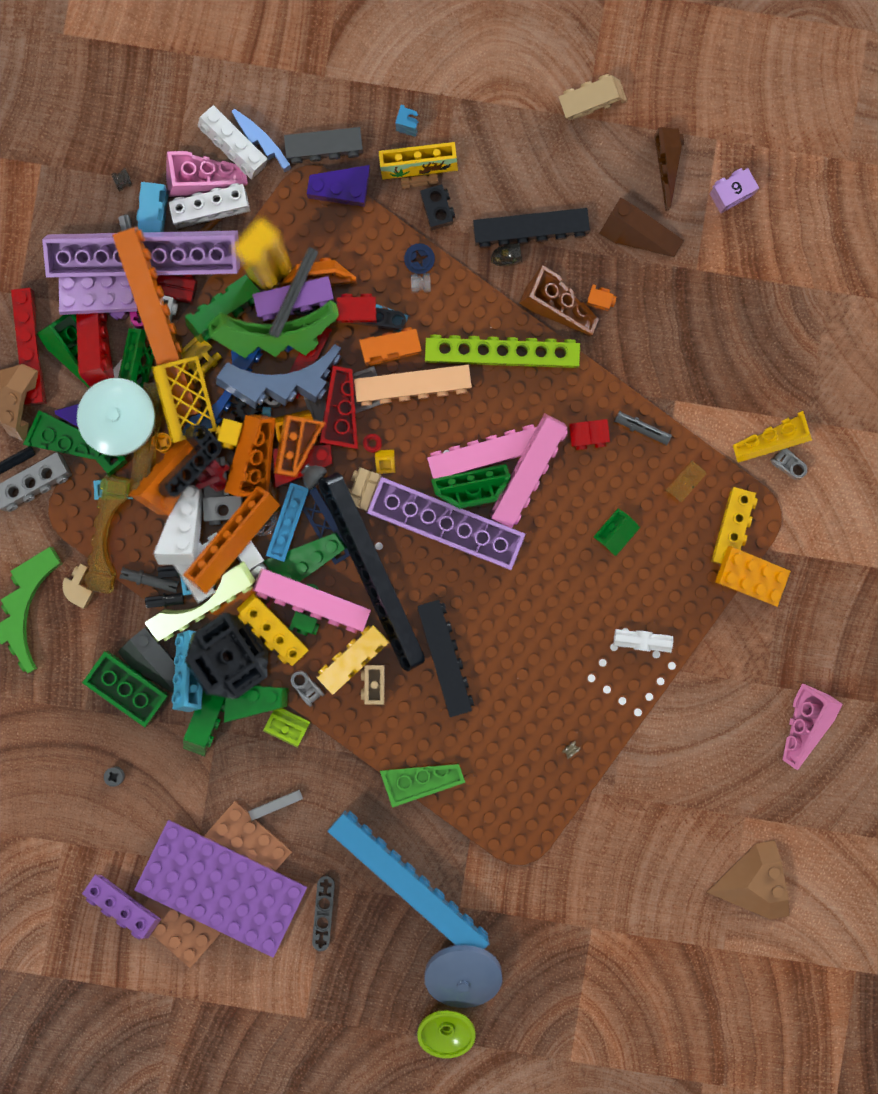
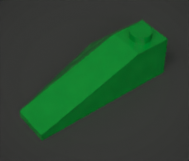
M76 314L62 315L36 334L46 349L90 389L88 384L79 375Z

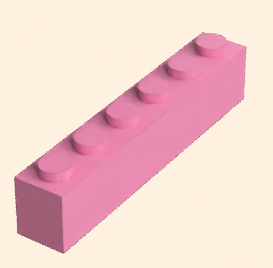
M544 413L511 473L509 483L490 512L491 519L509 528H512L514 524H518L523 507L526 508L530 502V494L538 488L540 476L544 475L548 470L550 458H554L558 451L557 445L567 435L568 431L566 430L567 426L565 423Z
M532 424L522 427L523 431L520 432L515 430L504 432L505 436L497 438V435L486 437L485 442L479 443L478 440L468 442L467 447L460 448V445L448 448L449 452L446 453L441 451L430 453L431 457H428L427 460L432 477L435 479L464 473L521 457L537 427H534Z
M260 569L253 591L257 592L256 596L266 600L267 597L274 598V603L285 606L287 603L293 606L292 610L303 613L304 610L308 611L313 618L321 620L322 617L329 619V624L339 627V624L347 626V631L357 634V631L363 632L371 611L365 607L265 569Z

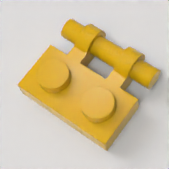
M196 337L183 348L181 353L183 359L198 355L199 361L203 357L207 360L201 366L204 377L205 373L212 366L215 367L222 358L218 352L211 357L208 352L213 347L205 340L200 343ZM195 360L188 362L189 370L192 369L195 372Z

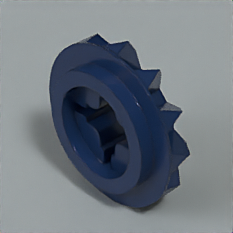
M414 244L405 252L404 262L409 271L415 274H425L432 269L435 256L429 246ZM416 252H418V254H420L421 257H426L422 260V267L418 262L414 261L417 255Z

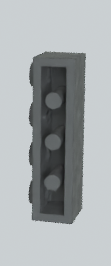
M360 127L284 135L286 159L288 162L291 161V164L302 163V160L309 159L311 162L321 161V158L327 157L330 160L340 159V156L346 155L349 158L359 157V154H363Z

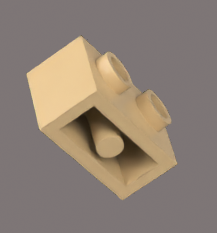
M365 665V669H361V680L365 681V688H361V700H365L364 704H384L385 665Z

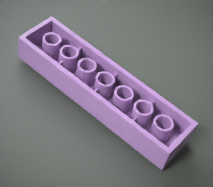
M383 477L380 479L367 512L369 515L508 570H512L525 534L464 509H458L451 504Z

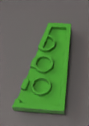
M459 764L380 770L392 808L465 783Z

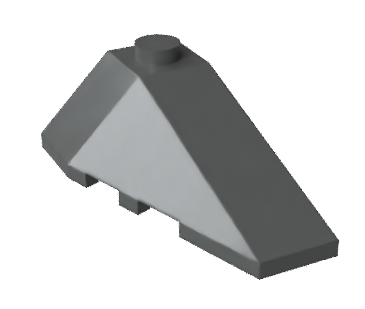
M144 627L118 653L131 668L171 693H174V659L164 646L155 640L148 627Z

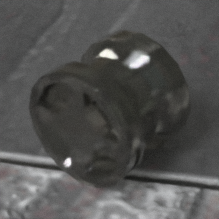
M126 168L122 169L119 173L114 172L111 174L119 192L126 186H133Z

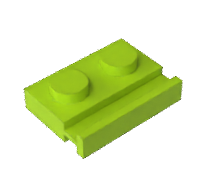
M282 708L272 712L263 731L298 748L310 722Z

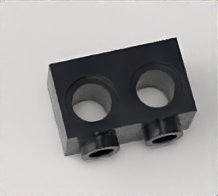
M442 184L420 190L430 229L434 230L452 225L453 218L456 217L453 207L449 208L447 200H450L448 190L444 189ZM439 194L441 196L440 201L433 202L430 199L431 195ZM444 212L447 217L444 220H438L436 214Z

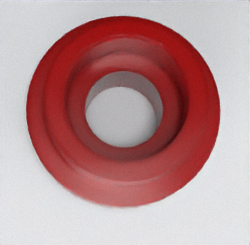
M368 434L363 440V447L366 451L375 453L381 449L382 440L377 434ZM370 440L376 441L374 447L369 446Z

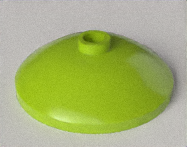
M438 1011L428 1015L421 1021L418 1027L417 1038L422 1049L428 1054L438 1058H455L471 1049L475 1042V1028L466 1016L458 1012Z

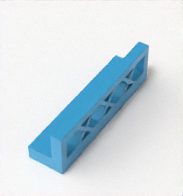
M290 483L266 556L285 561L309 491L306 487Z

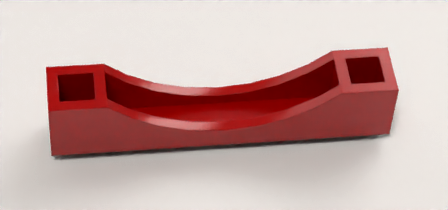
M31 288L11 290L19 365L24 364L38 370L36 387L26 392L24 405L47 404L38 352L34 290Z

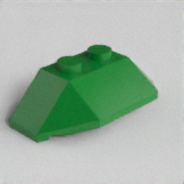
M503 464L431 479L435 495L461 509L497 501L509 483L511 476L507 465Z

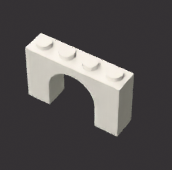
M217 532L207 538L208 542L205 544L199 543L198 556L216 536ZM252 541L248 543L237 557L240 563L245 562L250 571L264 562ZM173 565L198 604L215 593L213 588L207 594L203 593L183 576L191 565Z

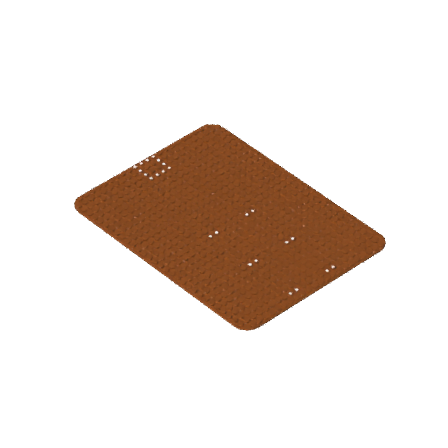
M306 165L291 171L280 182L238 240L240 241L252 226L262 218L280 235L293 266L291 270L296 264H301L300 261L303 260L307 249L313 248L318 252L314 262H320L319 259L331 258V260L337 261L356 276V284L331 286L334 301H337V297H341V294H353V297H360V294H372V297H376V304L384 307L382 309L389 308L409 315L404 328L412 327V330H417L422 354L373 365L378 376L469 365L472 386L470 390H467L468 393L456 394V391L448 392L449 395L443 397L431 394L429 395L430 398L418 399V396L410 397L411 400L399 402V399H391V403L382 404L356 413L358 449L331 445L333 466L326 468L327 473L325 477L338 472L343 476L347 487L352 489L354 482L351 479L354 471H358L359 467L376 473L375 453H370L363 447L365 436L373 433L377 434L382 440L380 450H394L395 473L380 474L383 478L448 503L435 495L431 483L433 477L427 460L428 457H431L430 453L436 451L446 453L449 452L448 448L460 445V448L467 447L468 442L478 440L479 443L485 442L486 437L497 435V438L505 436L504 432L510 430L520 432L523 431L522 427L532 424L534 427H537L544 413L565 423L568 432L563 441L560 440L557 445L558 451L555 457L550 458L548 470L544 475L540 476L538 488L530 494V502L526 508L523 507L518 524H514L512 529L525 534L512 570L399 527L357 508L425 657L423 664L410 671H405L401 667L391 644L388 643L366 664L385 665L384 704H364L365 700H361V688H365V681L361 680V669L333 695L317 679L320 675L318 671L325 665L329 667L334 662L332 660L334 656L340 651L343 654L348 649L346 647L347 644L354 638L358 640L362 636L361 631H357V634L346 630L347 626L339 624V627L328 623L329 619L323 617L317 622L320 624L316 635L308 633V636L297 632L298 628H294L292 631L309 650L293 666L288 662L284 664L277 657L279 653L275 649L271 651L266 646L269 651L267 678L258 684L261 686L289 688V707L379 773L380 770L459 764L465 783L416 800L493 857L507 864L526 865L539 860L552 847L738 592L715 582L721 564L711 562L731 488L736 487L756 493L755 498H757L756 507L750 513L752 517L750 528L747 527L745 532L747 541L745 546H741V551L762 559L779 533L782 511L777 498L765 485L581 351L579 368L425 363L426 338H430V335H441V338L458 335L461 336V339H468V336H479L480 340H487L488 337H499V340L506 341L508 337L518 338V341H526V338H536L537 342H545V339H557V342L563 343L565 339L368 195H366L365 207L309 199L307 197L309 176L331 172L332 170L319 165ZM414 244H425L434 253V265L425 274H415L409 271L405 265V252ZM416 252L417 255L414 261L418 262L422 267V260L426 257H421L420 254ZM241 263L237 274H212L195 297L193 304L189 305L175 324L177 330L175 336L177 342H181L182 348L195 337L186 327L185 316L189 313L194 315L200 305L203 303L209 305L213 296L218 293L225 294V289L245 274L247 275ZM284 278L279 281V285L283 282ZM249 305L245 308V312L239 318L234 317V319L256 324H273L275 320L263 321V319H259L255 305L252 307ZM293 314L288 317L286 322L293 321L304 316ZM334 321L327 326L332 332L318 360L326 355L333 345L336 344L341 348L340 355L342 356L336 366L352 369V373L373 367H366L359 340L371 336H382V334L387 332H398L390 329ZM214 339L207 341L213 347L208 354L212 357L218 352L222 358L215 367L212 366L205 373L204 377L211 406L218 401L225 389L216 384V377L227 362L232 364V350ZM443 344L439 350L441 353L447 354L450 352V347ZM461 345L458 349L463 355L468 354L470 351L466 345ZM486 346L478 348L480 355H486L489 352ZM501 346L497 349V353L500 356H505L508 350L506 347ZM519 347L516 353L518 356L523 357L527 354V350L524 347ZM543 348L535 350L538 357L546 355V351ZM561 348L556 349V357L563 358L565 351ZM262 349L261 353L263 355L258 363L254 362L251 367L252 373L265 375L288 374L299 351L293 349L290 352H286L284 350L274 357ZM204 357L200 360L201 366L207 362ZM153 358L152 366H157L155 358ZM191 369L188 373L193 375L194 371ZM154 375L149 379L146 390L155 408V426L147 442L135 452L127 454L125 459L128 463L115 472L112 477L105 472L96 460L78 456L69 468L72 475L68 477L66 482L56 485L49 499L48 516L53 529L65 542L144 600L145 597L163 595V593H166V595L182 593L180 576L179 578L177 576L164 577L173 581H179L176 593L144 584L137 585L136 582L120 579L122 567L135 571L143 570L144 573L158 576L157 568L159 566H169L158 565L154 556L155 549L169 516L158 515L134 498L94 500L93 481L133 479V490H136L143 478H146L153 471L152 468L164 458L165 454L160 453L153 446V439L157 434L166 433L169 435ZM330 375L327 378L326 382L330 381ZM199 381L195 383L196 389H194V392L197 394L201 389ZM300 394L298 399L294 398L292 402L288 401L286 406L281 404L277 408H271V417L275 418L308 410L304 396ZM233 396L231 402L238 405V402L235 400L236 396ZM200 398L202 403V407H200L201 412H203L206 407V402ZM263 402V407H269L267 404ZM249 405L243 407L242 410L245 414L251 413L252 409ZM231 406L229 411H224L220 418L235 421L234 419L238 414L232 415L231 411L237 410V408ZM621 411L633 418L638 417L640 421L668 434H672L668 445L666 446L635 430L632 432L630 428L614 422L618 412ZM199 413L188 416L186 419L189 420L190 417L198 415ZM608 420L610 443H606V447L595 448V445H587V449L576 450V447H571L570 423ZM186 421L184 422V424H183L182 427H181L182 430H183V428L185 427V425L187 424ZM274 432L273 449H278L279 442ZM319 433V435H318L317 438H316L315 443H314L312 446L329 445V444L319 443V439H320V433ZM375 440L369 441V446L374 447L376 445ZM208 444V447H207V450H208L209 453H210V451H211V446H210V444ZM221 446V452L216 458L224 457L231 469L236 448L232 451ZM273 451L269 493L280 506L251 540L263 560L271 558L266 556L290 486L289 483L278 489L275 487ZM520 457L478 469L506 464L511 475ZM112 459L111 463L114 464L118 459ZM196 478L190 485H196L199 480ZM303 478L291 482L306 487ZM318 484L316 488L320 493L321 497L323 498L324 502L326 503ZM310 495L306 497L304 506L313 509L315 500ZM248 496L243 497V502L247 499ZM496 501L461 508L497 522L491 519L490 516ZM222 505L219 508V514L221 516L228 514V507ZM619 508L629 515L640 526V529L615 556L594 538V535ZM303 510L301 511L288 551L319 539ZM315 512L313 517L314 523L323 526L325 517L323 514ZM202 513L199 543L201 542L203 545L208 542L207 538L216 532L218 533L228 520L221 521L220 525H209V522L204 521V513ZM317 526V528L319 529V531H320V533H321L322 528ZM324 528L323 537L333 534L332 530ZM342 551L335 558L338 559L345 555V551ZM351 556L336 565L331 559L299 582L305 585L314 584L320 591L370 609L371 611L364 629L368 625L370 627L375 625L388 639ZM236 558L223 574L240 564L239 560ZM263 562V564L266 566V570L270 571L265 562ZM185 595L184 605L155 608L160 612L164 609L186 610L205 603L212 596L198 604L193 595ZM260 597L259 599L263 603H267L270 597H267V600ZM273 598L270 610L289 628L296 611L292 610L293 606L287 603L285 606L274 603L275 599ZM440 600V603L444 602L447 611V614H444L445 621H450L453 631L449 633L450 638L456 641L458 651H455L456 658H461L464 668L460 670L462 677L466 676L469 688H466L468 696L472 695L475 705L471 707V712L451 718L417 608L419 605ZM303 611V614L310 616V612ZM206 612L204 613L206 617L198 622H195V620L189 622L190 626L185 630L197 631L217 616ZM615 629L635 632L638 630L653 632V634L673 636L671 653L654 650L642 651L630 647L614 646ZM260 636V639L264 643L266 640L262 636ZM224 652L223 658L228 661V655ZM301 670L307 673L325 694L323 697L320 696L315 700L311 707L305 703L291 684V677L296 671ZM296 675L294 681L296 684L302 685L305 683V677L303 675ZM575 741L576 746H579L581 749L571 758L567 759V754H563L562 750Z

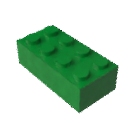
M109 651L103 652L82 682L143 727L149 726L170 696Z

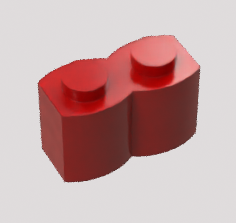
M607 419L569 424L571 447H576V450L587 449V445H595V448L606 447V443H610Z

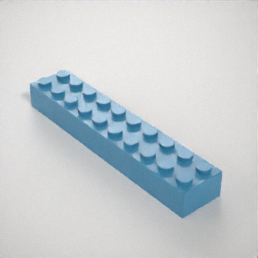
M344 810L329 827L327 832L456 946L470 945L482 949L487 947L489 944L487 931L481 926L477 928L473 923L474 920L466 913L462 915L459 912V907L453 901H446L442 891L437 887L433 889L429 884L430 881L425 876L421 875L419 877L415 873L416 869L409 862L406 864L402 862L401 855L394 849L390 851L386 847L387 843L378 836L376 839L372 835V830L366 824H359L357 822L358 817L351 811L347 813Z

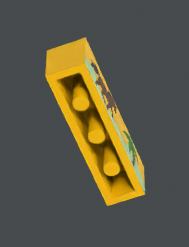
M455 142L379 151L382 180L458 171Z

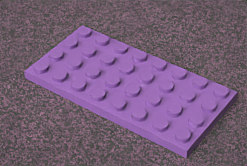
M168 820L134 890L274 958L307 886Z

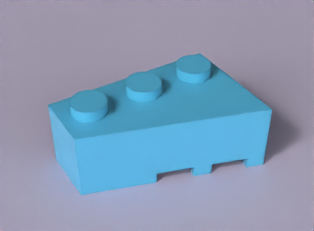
M141 182L137 221L138 229L142 230V232H164L169 196L164 184Z

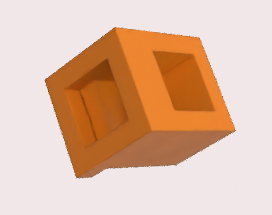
M593 284L586 305L609 311L610 307L614 308L617 296H613L614 294L610 293V290L600 287L599 290L595 289L596 285Z

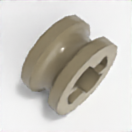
M573 741L562 750V753H566V758L569 759L581 748L577 747L576 742Z

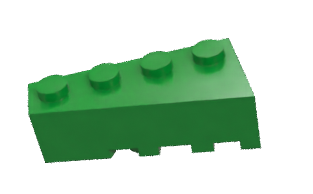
M246 274L225 289V294H216L210 300L209 305L203 303L197 308L198 310L194 315L189 313L185 316L186 327L200 343L204 340L207 342L212 339L209 335L208 324L220 312L231 318H239L245 312V308L249 305L251 307L255 305L253 294L260 291Z

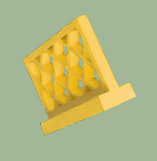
M198 355L152 367L171 442L175 443L186 439L181 429L185 421L191 425H199L203 416L211 421L212 428L208 430L215 432L217 426ZM195 360L196 370L193 375L183 370L187 362ZM174 366L179 369L174 380L167 376L165 368ZM181 372L191 377L186 387L177 382ZM193 379L201 383V389L198 394L189 389ZM174 384L184 388L180 398L172 395L171 389ZM186 391L196 395L191 406L182 401ZM198 398L206 402L203 413L193 407ZM180 402L189 407L184 417L177 414L176 411ZM192 409L201 414L196 424L186 419Z

